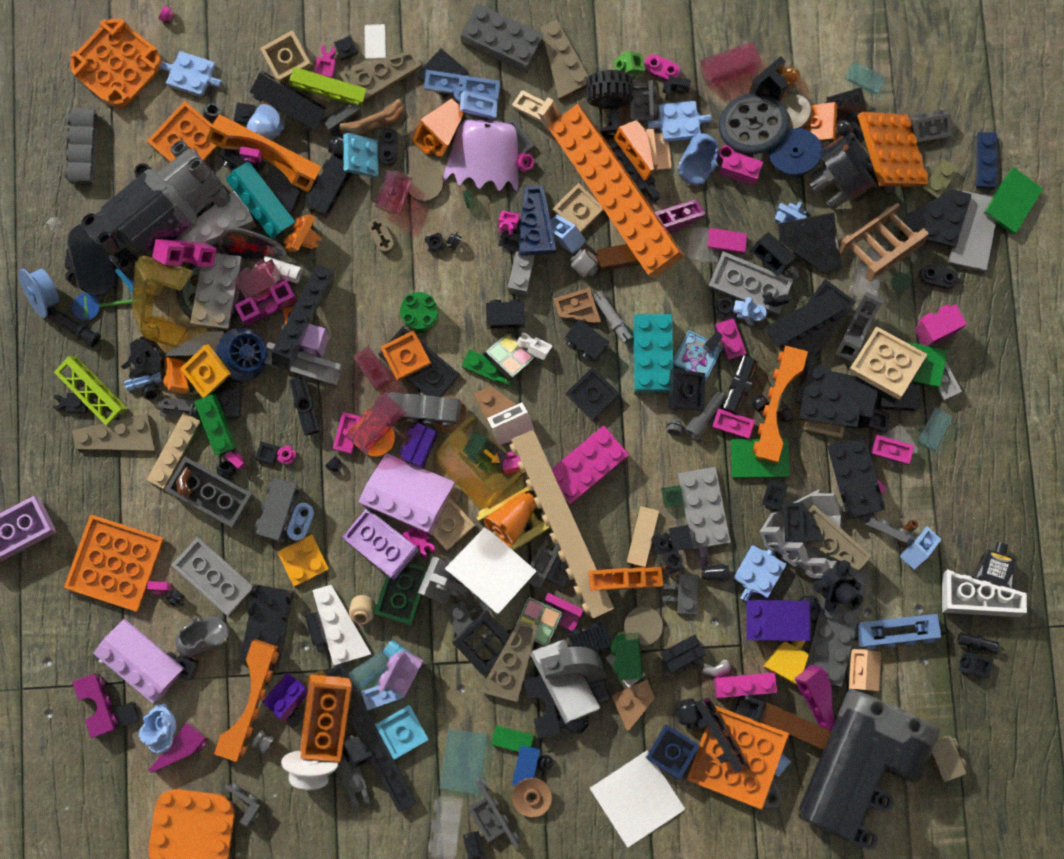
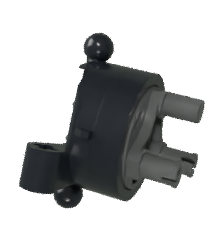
M845 120L840 121L836 126V131L842 136L820 151L824 160L823 166L810 174L813 180L810 185L816 193L829 184H835L840 189L838 194L827 201L832 211L850 199L858 203L879 187L885 195L892 194L896 189V186H879L872 161L868 158L869 154L866 152L865 146L861 145L865 138L858 124L855 121L851 123Z

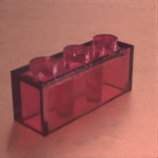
M752 41L701 60L699 67L707 87L711 85L718 86L724 80H734L746 72L751 74L757 71L761 60Z
M386 393L380 395L375 400V404L362 414V418L353 424L346 434L366 454L406 413Z

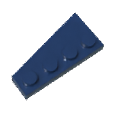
M525 186L518 256L555 254L556 246L544 187Z

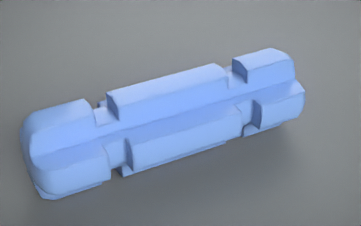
M160 372L152 373V375L147 374L136 377L134 380H126L124 385L127 391L135 390L136 387L139 389L148 383L156 384L162 382V375Z

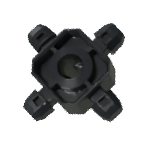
M842 560L837 568L827 569L823 573L821 580L814 582L813 589L826 599L824 608L828 612H834L838 604H843L853 611L858 609L863 603V595L858 592L862 584L849 573L851 563L846 560Z

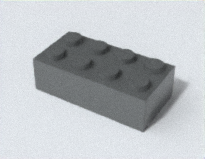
M478 3L460 34L462 44L527 74L543 44L544 38L543 33Z
M187 457L183 458L165 489L172 495L235 530L255 498L250 492ZM185 467L193 472L187 482L188 487L192 489L189 497L180 496L176 481Z

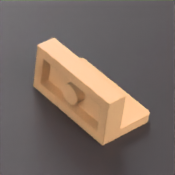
M647 129L646 133L654 167L653 171L671 169L669 141L663 142L662 133L654 134V129Z
M851 649L849 689L879 691L881 652Z

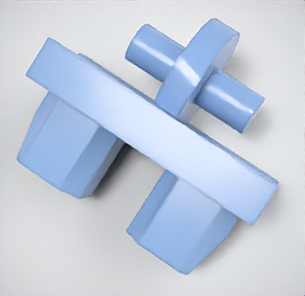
M799 201L797 206L789 203L788 206L780 203L775 213L777 215L774 223L805 218L806 211L800 208L802 202Z
M746 297L745 302L735 301L733 311L737 313L738 319H744L751 326H754V321L765 319L767 315L765 307L760 304L756 305L752 298Z

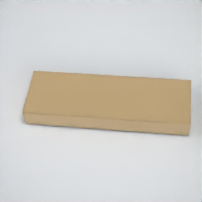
M640 506L626 563L646 567L652 542L651 538L654 534L659 514L658 510Z

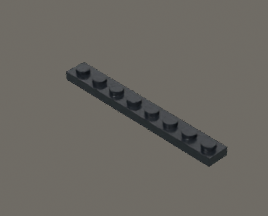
M343 663L325 672L326 676L350 678ZM350 678L351 692L347 716L358 737L365 743L367 753L371 752V761L398 812H401L417 802Z

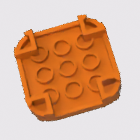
M119 18L106 21L104 19L99 23V29L77 52L73 50L70 55V70L83 85L102 101L112 107L121 109L133 101L157 75L162 60L154 45L146 41L127 25L124 20Z
M173 789L162 793L154 808L149 841L150 859H230L229 853L234 818L236 816V808H234L232 801L222 794Z

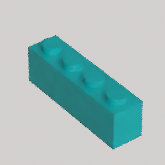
M249 161L233 170L225 178L271 239H274L295 223Z

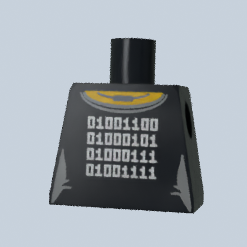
M997 542L994 551H984L971 578L1012 589L1015 558L1006 555L1008 544Z

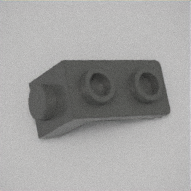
M236 783L232 785L226 784L225 789L250 804L240 823L246 827L251 823L254 825L260 816L258 813L262 807V804L259 803L260 799L251 793L248 796L242 792L243 788Z

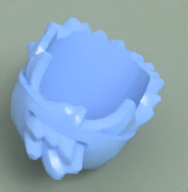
M262 104L259 105L249 120L247 129L274 141L280 135V131L284 129V122L280 118V113L274 107Z
M156 704L155 708L143 717L144 725L139 730V738L143 744L149 745V749L153 753L159 754L171 748L177 726L175 717L167 709L166 704Z

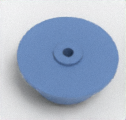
M20 269L18 272L19 280L29 303L40 317L46 318L48 315L47 308L59 303V296L53 281L43 269L30 274L25 269Z

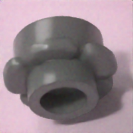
M671 420L666 424L667 433L679 436L682 434L685 426L679 420Z

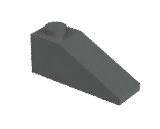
M210 329V332H204L168 351L167 357L191 359L207 344L216 353L217 344L225 332L221 329Z

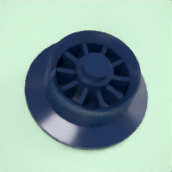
M793 128L788 130L785 138L779 145L769 150V157L774 167L785 175L800 177L810 172L819 163L822 157L820 153L822 145L814 133L801 128Z
M246 328L232 329L220 338L216 347V354L230 371L231 375L229 377L237 381L252 380L259 376L266 367L267 347L263 339L252 330Z

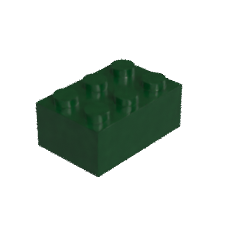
M408 563L395 580L386 574L374 614L413 626L423 597L418 592L428 568Z

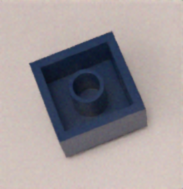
M665 724L645 758L680 780L700 745Z

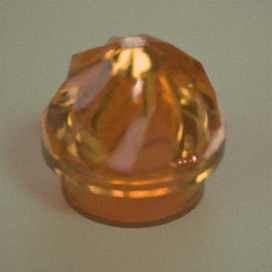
M794 66L783 68L781 75L785 77L788 85L799 80L800 72Z

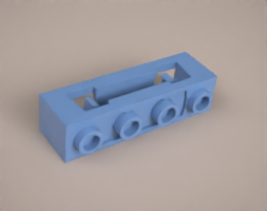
M938 614L857 623L859 646H865L866 650L878 649L877 645L885 644V648L897 647L899 642H904V646L915 645L916 640H923L924 643L936 642L935 638L941 637ZM924 621V624L915 625V622ZM915 625L916 632L924 631L923 635L911 633L885 636L879 640H874L873 638L882 636L881 629ZM880 626V629L871 630V627Z

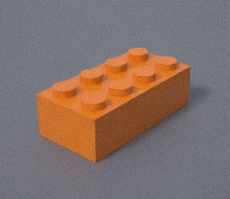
M310 675L300 744L301 759L341 761L351 692L350 678Z

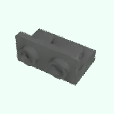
M356 103L353 105L345 104L321 122L332 137L340 131V123L354 122L362 117V114Z
M944 109L934 110L933 114L928 115L926 113L914 114L915 117L910 118L917 142L953 136L951 113L945 112Z

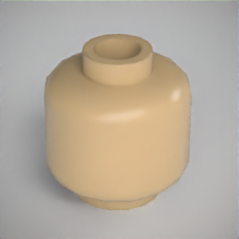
M365 595L354 597L350 604V618L357 624L371 622L374 618L375 601Z

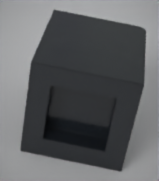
M689 525L668 529L674 551L690 550L693 548Z
M747 695L739 696L734 713L759 721L765 702Z

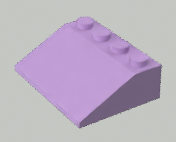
M385 454L367 482L358 502L371 510L432 535L455 482L395 456Z

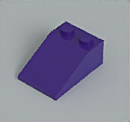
M747 600V640L811 641V601Z

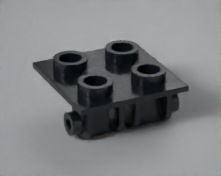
M862 87L826 97L827 102L825 103L835 102L837 104L836 126L843 120L849 123L855 121L858 126H861L857 115L867 112Z

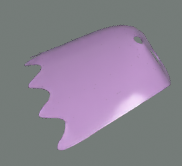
M464 120L457 130L443 181L450 174L454 173L458 185H461L469 177L474 180L479 189L487 181H493L498 191H500L505 183L509 181L512 183L514 190L517 191L519 181L516 164L518 159V142L515 128L511 124L494 120Z

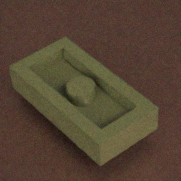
M943 159L927 181L928 184L922 188V191L933 199L940 197L959 169Z

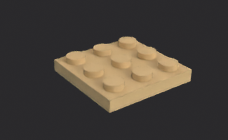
M876 326L850 367L849 372L900 400L927 354Z

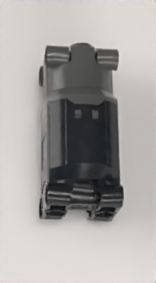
M183 140L177 141L172 145L171 152L175 159L160 171L158 169L146 170L106 202L97 214L89 213L81 220V225L88 232L90 238L110 257L109 259L129 280L138 278L142 273L141 267L155 260L152 256L156 239L180 240L196 226L197 213L213 201L217 207L221 208L230 202L231 197L223 188L219 178L205 164L194 149H190Z

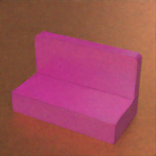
M548 593L545 603L564 611L558 625L571 631L574 630L584 609Z

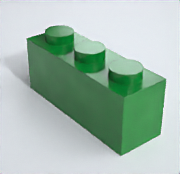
M217 394L194 401L214 454L219 455L237 448Z

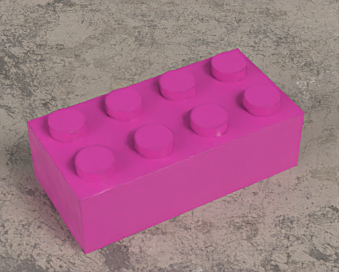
M602 426L551 469L567 505L570 507L625 461L629 454L607 428Z

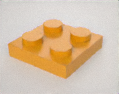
M209 344L204 345L180 368L202 398L209 396L231 375Z
M313 535L277 552L294 587L329 570Z

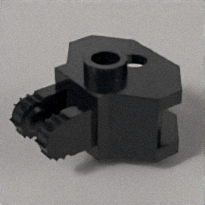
M141 336L130 343L131 356L121 366L123 370L127 369L131 364L135 366L136 370H133L128 375L131 379L143 371L155 374L165 367L166 353L153 338Z

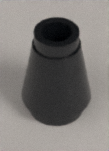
M723 563L701 568L702 580L706 579L723 583L729 581V565H724Z

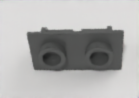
M162 397L161 402L158 403L159 416L180 419L184 412L198 419V411L194 401Z

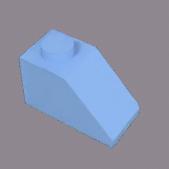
M557 214L550 220L554 239L564 249L574 253L586 242L576 225Z
M926 526L913 540L912 544L906 547L900 557L915 570L930 556L941 539Z

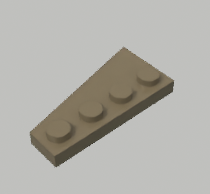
M410 50L391 56L383 61L378 60L367 66H359L351 71L340 72L339 75L343 82L366 88L363 102L419 70L422 66L413 51Z
M518 621L479 692L515 702L518 701L538 625Z

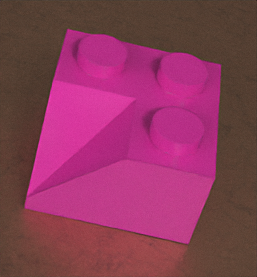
M947 304L938 309L939 313L935 315L929 313L917 322L918 325L914 330L922 345L932 346L958 333L967 325L956 304L951 307Z

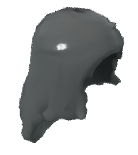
M216 615L204 619L199 617L196 619L192 618L191 623L177 634L175 644L180 655L186 658H194L225 644L229 638L230 630L224 619Z

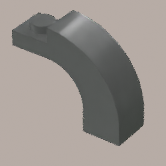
M865 292L844 332L836 355L851 362L854 361L862 346L865 335L883 303V299Z
M589 648L558 649L559 654L540 659L545 679L567 673H581L585 675L588 684L607 679L600 655Z

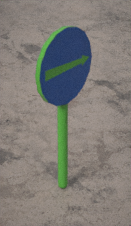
M83 293L73 301L72 311L76 318L82 321H89L97 316L100 307L135 303V300L100 304L96 297Z

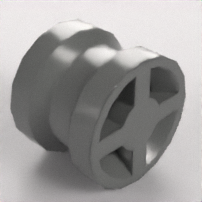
M261 730L251 747L261 750V753L266 755L273 745L275 738L267 736Z

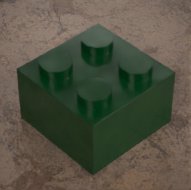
M639 632L615 635V639L612 640L611 644L612 656H616L613 664L614 675H618L619 681L642 679L643 663Z

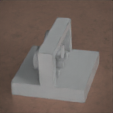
M433 556L418 593L447 605L450 595L458 597L459 594L467 596L469 588L456 583L457 578L445 570L449 563Z

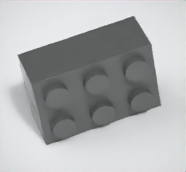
M274 478L273 482L270 481L268 484L267 493L269 494L267 500H264L262 503L261 511L263 513L261 519L256 521L255 530H257L256 534L262 538L284 544L287 528L297 505L301 488L295 483Z

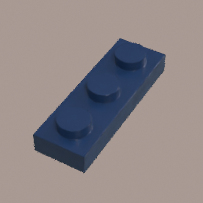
M978 132L976 140V188L995 189L997 133Z

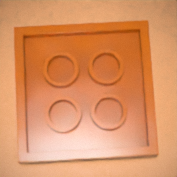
M186 101L147 140L148 144L169 162L175 159L171 152V147L180 140L185 141L190 149H194L204 162L219 147L206 140L213 124Z

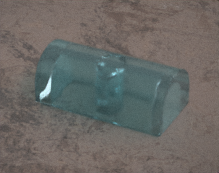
M380 651L349 672L348 675L360 690L389 670L387 667L388 661Z

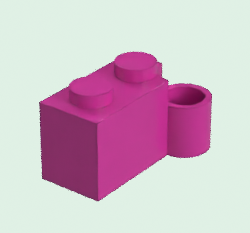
M728 145L722 146L717 157L718 161L722 163L719 174L755 186L763 162L735 153ZM727 152L730 154V157H723L721 153Z

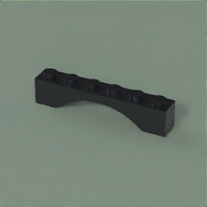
M316 264L271 352L272 365L288 371L291 370L298 356L307 328L316 310L327 298L334 284V270Z

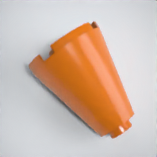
M522 493L486 516L484 519L486 527L492 533L495 531L499 535L498 538L506 545L512 546L516 543L536 508L533 499L535 497L530 493Z

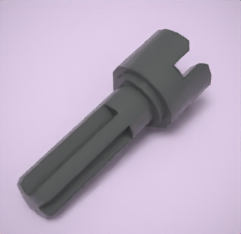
M716 392L704 408V411L698 417H693L683 429L689 437L696 441L700 440L708 429L707 423L725 401V395L721 392Z

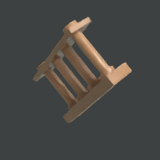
M898 203L892 207L888 206L877 218L851 236H845L841 241L842 245L839 250L841 254L850 248L868 266L865 278L869 282L875 280L922 246L929 235L925 229L918 233L913 232L896 215L900 206ZM891 220L908 237V240L900 242L883 224ZM877 229L895 247L894 250L891 252L886 251L870 233ZM864 239L881 256V259L878 262L876 260L873 261L856 243Z

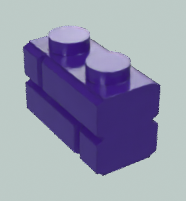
M416 423L415 427L411 426L407 437H410L408 443L402 445L399 454L402 455V460L423 468L438 437V432Z

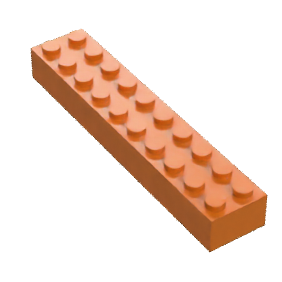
M576 104L548 126L649 276L655 279L685 257L581 106Z

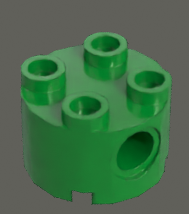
M415 292L405 296L401 303L400 316L408 330H414L417 334L429 332L437 325L439 311L432 296L423 292Z

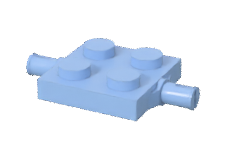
M179 51L177 59L172 65L163 61L160 64V69L170 72L166 82L168 87L202 97L209 85L218 88L222 85V80L212 78V72L215 68V63Z
M695 101L658 105L659 119L647 121L648 129L659 128L662 133L663 142L686 140L701 134L700 123H711V116H699Z
M754 545L751 546L733 578L746 588L740 599H744L747 602L752 592L768 598L786 566V563L775 557L776 550L771 551L768 549L766 551Z

